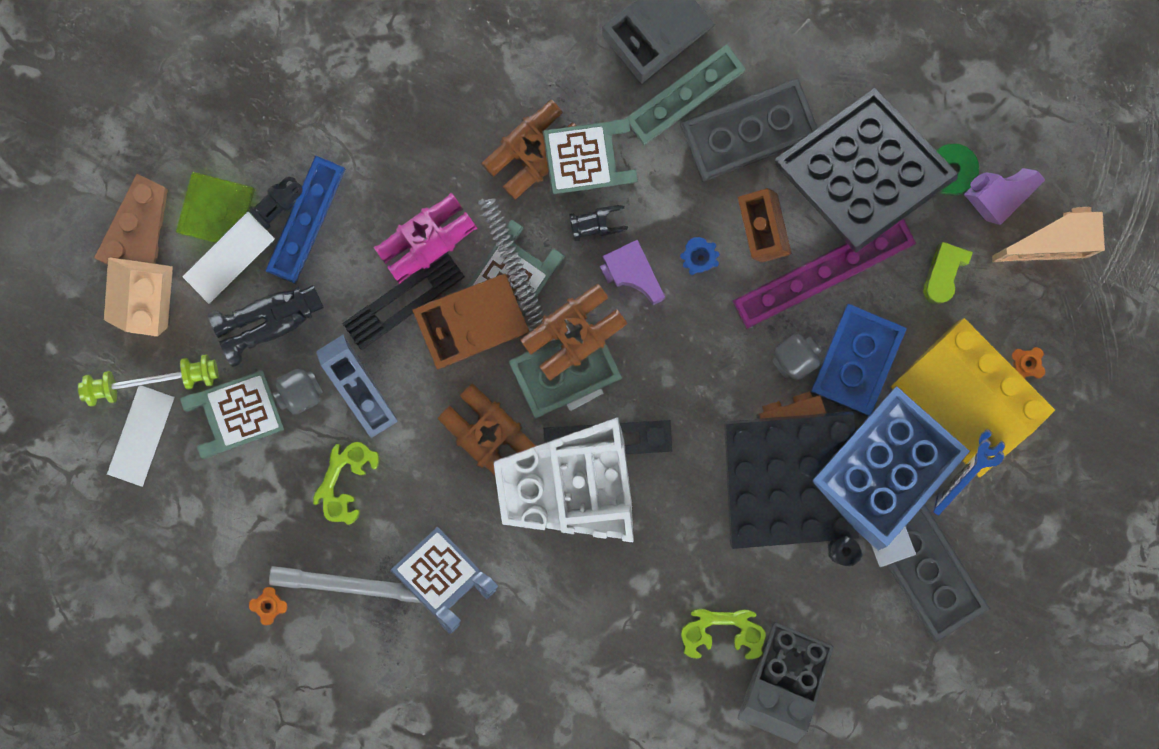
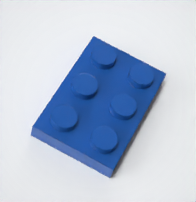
M846 304L810 390L811 393L818 396L821 395L823 398L869 417L875 407L907 328L851 304Z

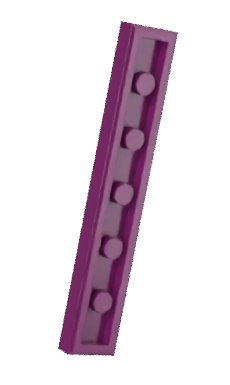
M903 218L857 253L846 243L733 300L732 303L745 328L748 329L915 245L916 242Z

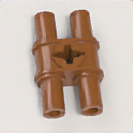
M552 99L533 116L523 117V122L509 135L503 136L500 141L501 145L481 163L486 171L494 177L513 159L521 161L523 168L503 186L504 190L514 200L534 182H543V177L549 173L543 131L563 113ZM572 122L567 127H573L576 125ZM525 142L532 146L538 144L540 157L533 153L529 156L526 155L527 146Z
M598 283L575 300L568 298L567 302L549 316H543L542 324L520 339L530 355L553 339L556 341L559 339L562 343L560 346L561 350L539 365L549 381L571 365L580 366L582 360L600 347L603 349L604 345H606L605 341L627 325L626 320L617 309L595 325L587 323L585 320L587 319L586 315L608 299L607 294ZM565 321L573 327L581 326L582 330L579 332L583 343H580L574 337L568 339L565 336L568 333Z
M473 383L462 392L460 397L479 415V421L475 425H470L451 406L446 408L437 418L457 438L455 441L458 447L461 446L478 463V467L483 468L485 466L494 476V461L503 458L498 453L500 451L498 448L502 444L504 446L508 444L516 453L536 447L521 431L523 428L521 423H516L500 407V402H492ZM499 425L494 433L497 439L493 443L487 440L479 445L481 438L484 436L481 430L484 427L491 429Z

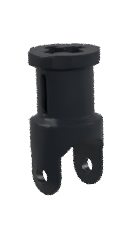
M286 177L279 184L271 186L267 190L268 195L255 207L250 206L248 211L268 230L271 227L270 223L283 210L288 211L293 206L294 201L302 194V186L297 183L295 178Z
M614 205L597 208L593 213L578 216L574 213L569 214L574 241H580V237L595 234L606 236L627 230L628 226L610 228L606 225L608 213L622 210L625 206Z
M841 537L836 541H830L828 544V555L837 564L854 566L862 558L863 553L860 545L850 537ZM844 547H848L847 550L850 553L849 556H844L842 554V549Z

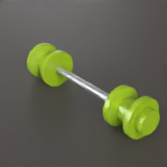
M208 354L201 356L200 362L191 363L188 358H182L180 361L181 372L116 383L111 371L104 372L102 379L94 380L91 375H84L82 382L78 383V393L81 401H86L87 405L91 407L95 406L97 399L106 398L109 403L116 402L117 389L182 378L187 390L193 389L194 382L204 381L207 386H212L214 379L218 378V367L215 359L210 360Z

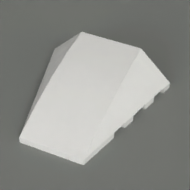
M618 417L494 461L503 525L539 530L548 528L561 530V533L574 534V532L591 534L597 538L606 539L607 537L620 538L626 542H634L632 500L625 444Z

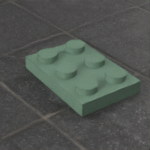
M593 321L589 324L595 325L596 321ZM581 327L565 335L568 339L574 337L580 343H583L579 332L582 330ZM559 339L548 342L532 355L527 352L509 361L535 419L622 379L607 345H604L603 349L600 347L582 360L580 366L571 365L550 381L539 365L562 349L560 347L562 343Z

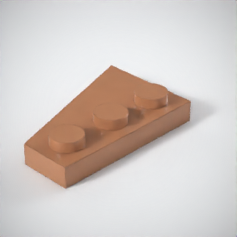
M136 174L94 258L107 265L108 258L110 257L155 264L156 259H158V242L160 228L163 225L168 189Z

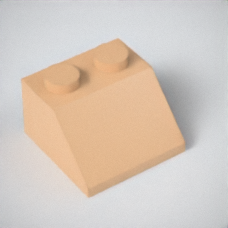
M108 258L104 320L125 332L159 336L168 328L173 266Z

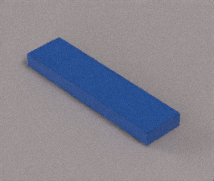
M315 155L302 185V194L295 201L265 270L266 272L294 284L297 283L346 170L344 167Z

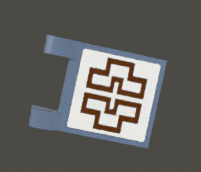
M438 527L391 569V572L436 617L449 634L460 626L461 620L449 610L460 598L475 586L485 599H488L496 592L498 587Z

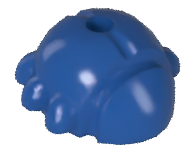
M694 237L687 242L686 250L681 253L680 257L685 260L683 267L690 268V275L703 273L712 267L719 266L716 258L719 257L720 253L715 251L716 244L714 242L707 243V240L701 237ZM699 256H704V259L699 261Z

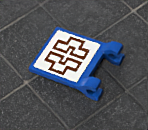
M989 429L981 433L977 453L936 497L933 512L938 516L982 468L994 467L1003 461L1004 453L1002 451L1005 448V443L1001 440L995 447H990L991 442L987 439L992 435V432Z

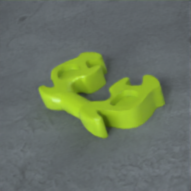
M361 442L351 443L341 454L340 444H336L331 450L329 467L324 480L313 496L314 505H318L323 498V513L329 521L345 522L347 525H350L357 520L360 514L359 509L349 512L348 504L349 502L356 501V498L345 493L335 497L334 486L341 469L347 463L351 465V471L358 475H366L363 466L368 461L372 469H377L379 466V453L373 452Z
M695 609L690 614L700 618L687 623L681 629V637L685 645L683 652L691 658H701L702 655L696 648L702 644H705L708 650L711 649L712 637L705 632V629L712 625H734L740 628L741 632L734 636V647L736 650H739L741 645L749 647V651L744 654L746 659H756L763 654L761 648L764 644L766 633L761 626L747 620L749 617H756V613L751 610L712 612L705 609Z

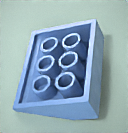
M896 386L815 477L813 483L848 523L879 551L888 547L970 451Z

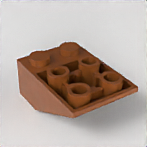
M506 273L413 309L437 370L530 332Z

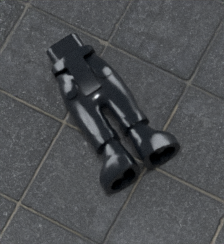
M314 285L303 290L297 287L295 291H282L268 295L242 309L239 308L232 311V315H224L222 312L215 310L208 313V318L218 339L228 335L237 328L241 329L247 326V324L265 319V322L242 331L239 335L219 341L230 366L235 367L241 363L242 352L247 347L249 349L254 348L258 344L274 340L293 331L307 318H312V313L324 307Z

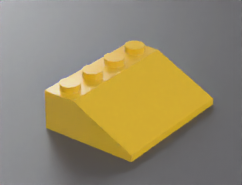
M965 318L956 321L890 386L892 390L896 386L970 451L962 460L965 464L977 453L979 437L986 429L992 432V435L987 439L991 442L990 447H995L1001 440L1005 443V448L1002 451L1005 457L1055 411ZM992 467L982 468L976 476L980 478Z

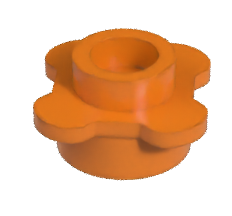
M1034 347L1030 351H1023L1022 349L1013 351V367L1024 379L1031 376L1039 379L1045 375V368L1042 367L1041 359L1044 356L1042 349ZM1026 361L1031 362L1030 367L1026 366Z
M273 587L264 588L263 593L257 599H251L249 602V609L260 616V621L263 625H271L274 622V618L280 613H285L288 608L286 601H283L276 594V590ZM266 603L271 604L270 609H267L265 607Z

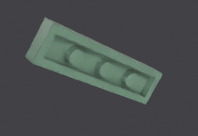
M726 44L625 119H629L630 128L641 143L646 145L744 73L746 68L728 44Z

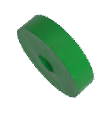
M947 144L936 150L950 165L953 164L958 169L957 180L940 193L954 196L970 189L971 182L979 176V162L973 151L961 144Z

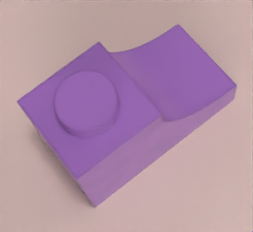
M1025 168L1007 178L986 172L977 176L971 182V188L964 195L987 222L1001 225L1045 179L1039 171Z
M638 240L603 256L604 265H601L600 269L607 283L613 281L616 288L624 285L641 291L649 299L652 306L665 299Z

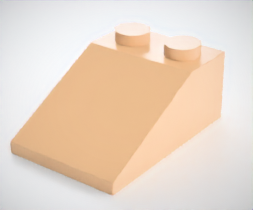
M1092 207L1072 208V212L1063 213L1062 218L994 254L992 262L1088 258L1105 251L1103 212H1092Z

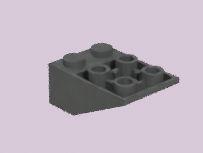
M637 0L602 26V36L642 84L714 27L715 24L695 0Z
M774 622L763 648V654L759 658L746 690L737 719L797 744L808 732L834 646Z

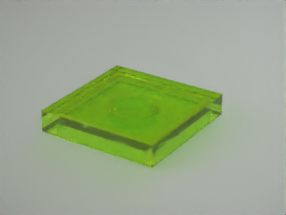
M192 172L176 233L217 243L249 212L248 208L251 206L255 188Z

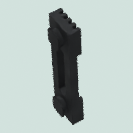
M448 252L429 265L430 268L424 269L422 267L402 281V283L342 323L361 350L414 314L413 309L428 304L465 278ZM427 277L433 286L431 289L383 323L380 322L375 315L378 311Z
M671 420L620 423L622 433L639 432L640 444L625 445L626 455L672 452ZM595 425L543 428L544 443Z

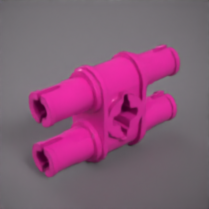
M452 193L431 208H422V212L402 226L399 224L398 228H396V233L374 247L385 264L409 248L411 250L393 265L387 267L399 284L422 267L424 269L430 268L429 265L448 251H454L456 243L472 231L478 229L466 212L444 228L440 226L457 212L463 210Z

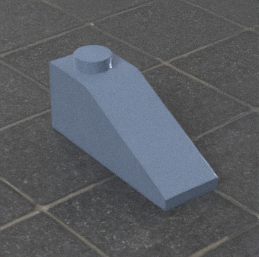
M344 335L316 351L320 365L370 438L398 422Z

